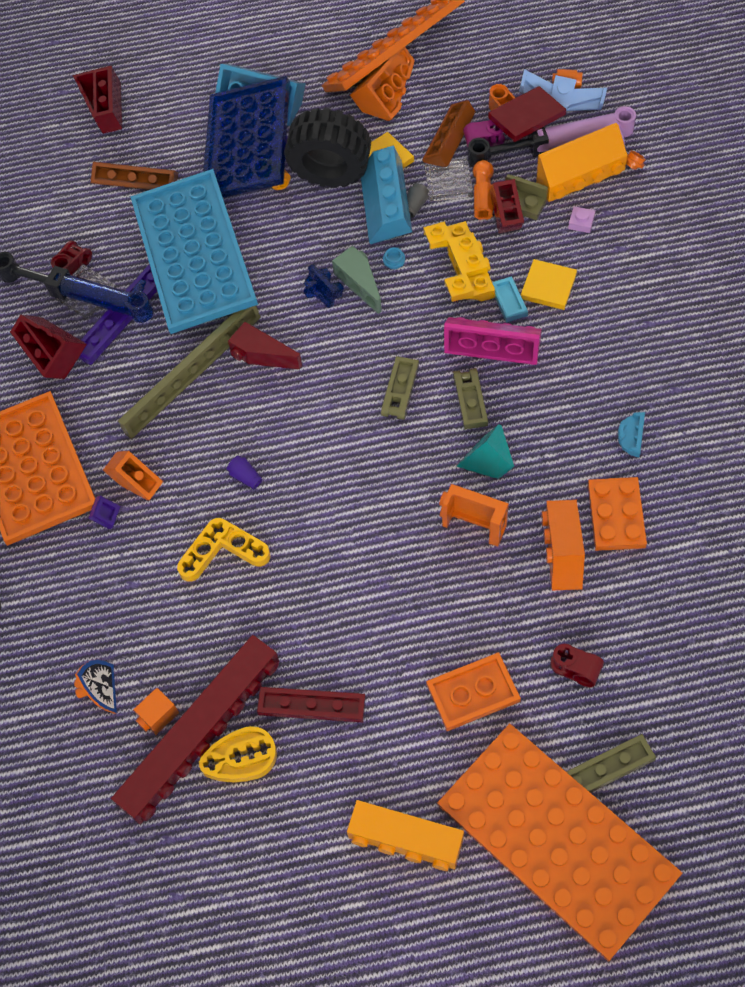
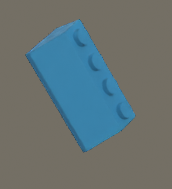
M220 64L213 106L290 126L302 105L306 83L232 64Z
M394 145L374 151L368 159L367 169L361 178L370 244L412 232L402 160Z

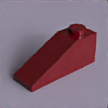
M244 322L228 340L230 353L238 361L243 360L251 365L299 370L302 367L300 353L247 322Z

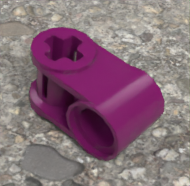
M491 120L472 122L463 129L467 147L469 142L475 138L486 139L490 146L505 143L504 132Z

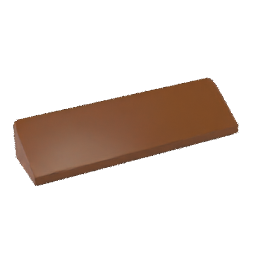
M469 100L451 104L422 159L424 163L441 167L449 165L464 136V127L471 122L475 114V110Z
M93 162L90 183L151 190L177 181L178 172L175 170Z

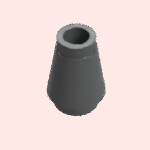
M414 183L408 190L407 199L410 218L415 217L429 198L428 188L419 183Z

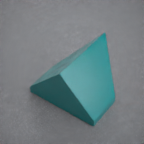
M497 425L483 436L456 467L497 479L514 467V463L502 425Z

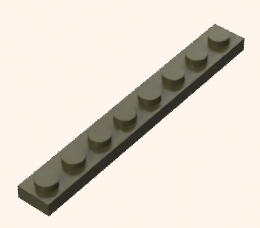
M257 306L235 312L127 411L118 420L125 435L130 439L135 437L229 348L228 340L244 322L254 325L261 318Z

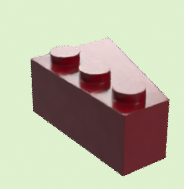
M107 66L73 75L101 132L104 134L122 129L121 82L113 67Z
M20 314L10 331L45 378L65 379L87 345L46 319L37 316Z

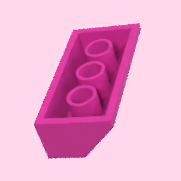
M449 317L444 324V353L537 365L542 329L532 326H515L509 323L500 324L485 320L476 321L462 317Z

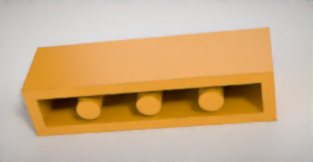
M356 800L347 829L348 838L352 839L351 842L357 846L367 847L368 844L379 847L378 851L384 854L394 855L395 852L405 855V859L415 863H421L424 860L433 863L432 867L442 871H448L449 868L456 869L464 839L463 830Z

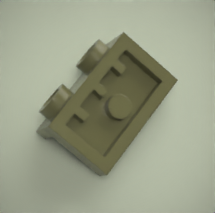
M507 174L505 180L515 179L523 216L537 220L547 202L548 187L522 179L519 176Z

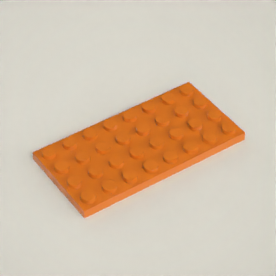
M510 723L437 802V805L608 962L683 874V872Z

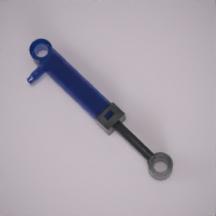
M0 252V279L3 282H14L22 276L44 283L51 297L61 300L69 297L131 316L137 323L147 322L153 317V307L147 295L143 292L146 281L143 279L135 285L132 292H128L71 275L68 269L54 266L49 275L26 269L16 263L11 253Z

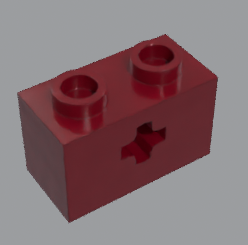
M515 179L493 183L490 189V196L498 233L520 230L524 224V218Z

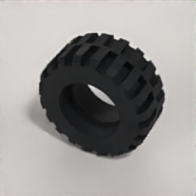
M315 108L311 112L307 110L298 115L290 125L284 150L285 160L290 169L297 173L298 177L308 180L311 184L316 183L321 187L331 186V188H337L338 186L346 187L349 184L356 183L365 174L371 149V138L363 124L359 120L356 121L350 114L345 115L343 111L339 110L337 112L331 111L330 108H324V110Z

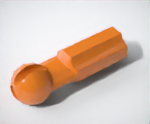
M481 160L474 165L472 171L476 178V184L474 185V217L478 220H488L493 217L490 189L494 168L488 161Z

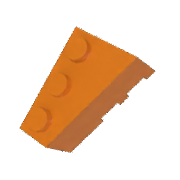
M577 500L546 501V511L541 512L542 526H546V529H544V544H548V548H546V562L550 565L552 591L582 590L585 551Z

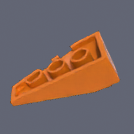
M406 47L378 66L350 94L355 104L363 113L390 121L401 109V98L406 93V81L411 76L415 62Z

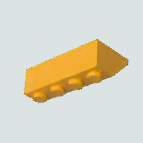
M617 123L611 124L538 155L536 183L548 187V202L561 199L567 194L580 191L586 186L599 183L603 179L612 175H618L625 170L627 152L619 125Z

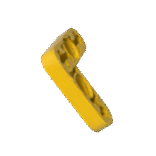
M215 518L207 524L180 559L177 570L183 580L192 582L200 577L222 547L257 567H262L269 562L270 551L268 546L261 540L222 518ZM221 527L223 528V532H222V533H221V532H217V533L215 534V532H214V529H215V528H216V529H220ZM237 537L245 539V543L241 547H234L232 542ZM201 545H209L211 547L210 552L205 555H201L197 551ZM252 550L258 553L262 550L263 556L258 555L255 558L254 552ZM193 565L194 571L189 570L186 573L184 568L186 566L190 568Z

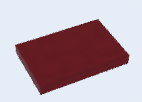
M538 86L488 112V118L516 142L565 116L566 108Z

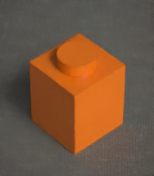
M158 688L152 691L133 709L138 716L135 720L145 732L150 729L155 735L179 714L176 706Z

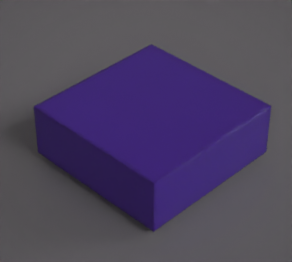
M101 495L97 496L88 519L107 529H111L114 526L121 506Z

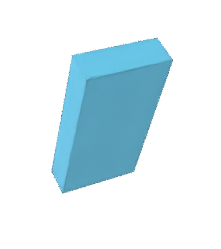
M512 276L492 282L495 288V299L506 323L528 316V310Z

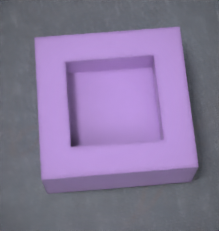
M574 206L568 229L590 233L596 210Z

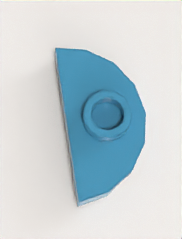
M635 412L632 416L622 420L617 433L618 442L622 449L629 455L638 458L641 452L645 412Z

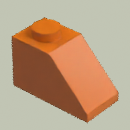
M129 450L116 452L103 469L120 486L146 500H150L163 483L156 474Z

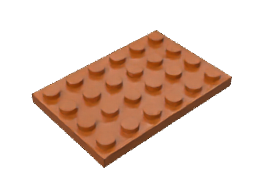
M51 391L0 411V532L5 544L8 546L91 511L95 502V496Z

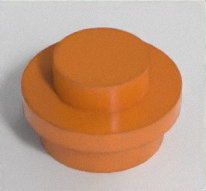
M631 150L627 154L626 165L634 170H637V168L642 169L646 159L641 154Z

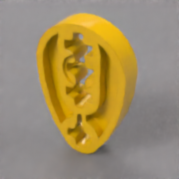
M244 727L229 733L210 746L200 758L199 767L207 778L222 782L255 780L271 771L276 762L277 749L268 732L259 727ZM264 743L267 747H271L267 749V754L262 755L261 751L254 753L255 758L253 759L243 756L239 763L232 759L237 751L241 755H245L248 753V748L251 747L254 751L260 750V745ZM211 759L218 763L213 771L209 767H205L209 765V760Z

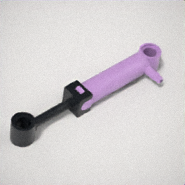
M622 106L615 113L547 128L542 127L529 134L527 139L490 146L486 139L475 138L468 144V163L471 167H474L478 161L486 160L489 162L491 155L530 147L533 157H538L539 154L549 149L556 148L614 123L619 125L625 145L624 137L630 136L634 131L636 112L631 107Z

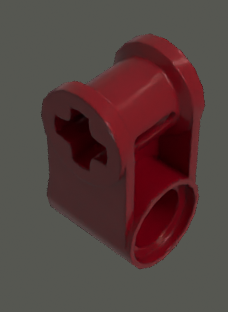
M70 240L51 259L52 268L58 266L68 269L70 273L66 274L65 277L69 276L74 279L91 261L92 251L88 248H82L75 241Z
M569 644L556 646L550 662L551 669L556 674L589 688L596 685L604 665L603 659L599 656L582 651ZM565 657L567 660L562 662L561 658Z

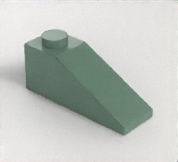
M352 245L332 260L334 275L379 314L382 312L381 298L368 262V257L363 251H358Z

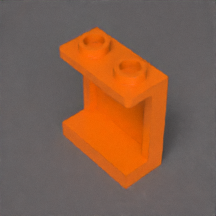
M451 484L448 492H443L439 505L442 506L440 511L442 526L448 528L452 517H456L490 529L489 544L498 547L507 527L509 503Z

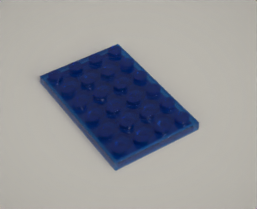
M287 76L210 95L203 172L211 169L214 170L222 197L284 184V150L287 137L290 81Z

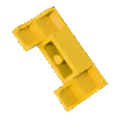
M444 221L423 227V233L427 237L430 250L447 247L448 256L457 275L444 279L445 287H447L452 302L463 299H474L482 302L495 298V288L488 274V271H490L489 260L487 257H483L481 241L476 240L474 233L470 232L466 221L446 226Z

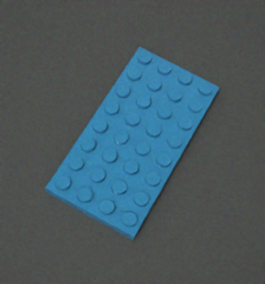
M213 169L131 196L170 334L258 305Z

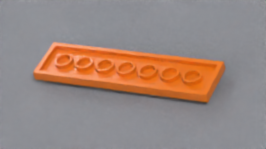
M431 0L429 6H424L416 11L417 15L401 22L402 26L387 32L386 38L375 41L371 49L360 52L355 61L345 63L340 72L329 75L327 77L328 81L322 84L324 91L338 92L348 90L465 1Z

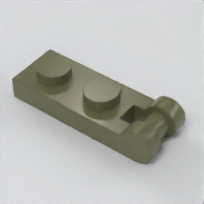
M396 356L383 401L381 416L389 417V415L397 416V419H406L407 408L419 368V360ZM392 401L400 403L399 407L391 406Z
M477 368L469 369L468 372L453 371V380L464 430L488 426Z

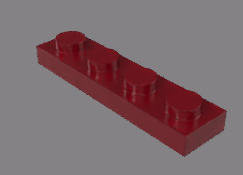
M260 687L257 713L261 716L363 723L366 696L361 693Z

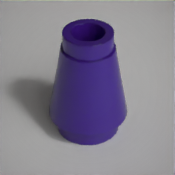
M239 455L234 457L226 468L229 476L251 487L253 490L263 480L249 461Z

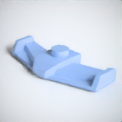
M524 69L519 92L524 94L540 86L565 107L566 111L601 110L607 88L574 89L575 79L557 75L552 84Z

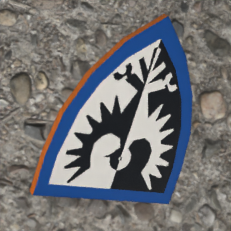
M93 660L82 665L75 674L77 678L74 682V686L77 688L75 690L76 696L78 698L88 696L98 707L116 714L113 664L102 660Z

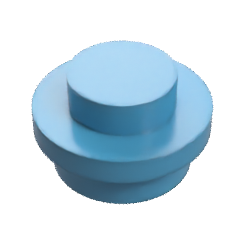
M389 248L383 255V263L387 268L398 269L404 265L405 255L399 248Z

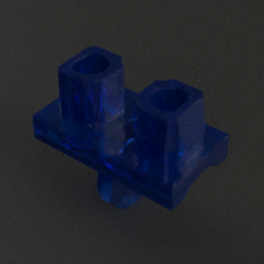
M314 264L308 266L309 274L304 281L306 286L304 288V295L307 298L316 297L320 299L327 308L333 307L335 299L342 296L344 286L340 282H330L331 273L326 267L318 269Z

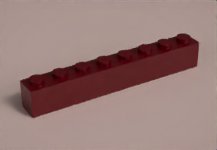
M252 635L110 798L116 806L139 825L144 820L148 821L154 815L159 802L171 795L176 782L180 778L186 777L192 769L193 762L198 757H202L210 748V742L216 736L219 737L227 728L228 721L233 715L237 716L243 710L245 701L250 695L254 696L260 690L262 681L277 670L279 666L277 652Z

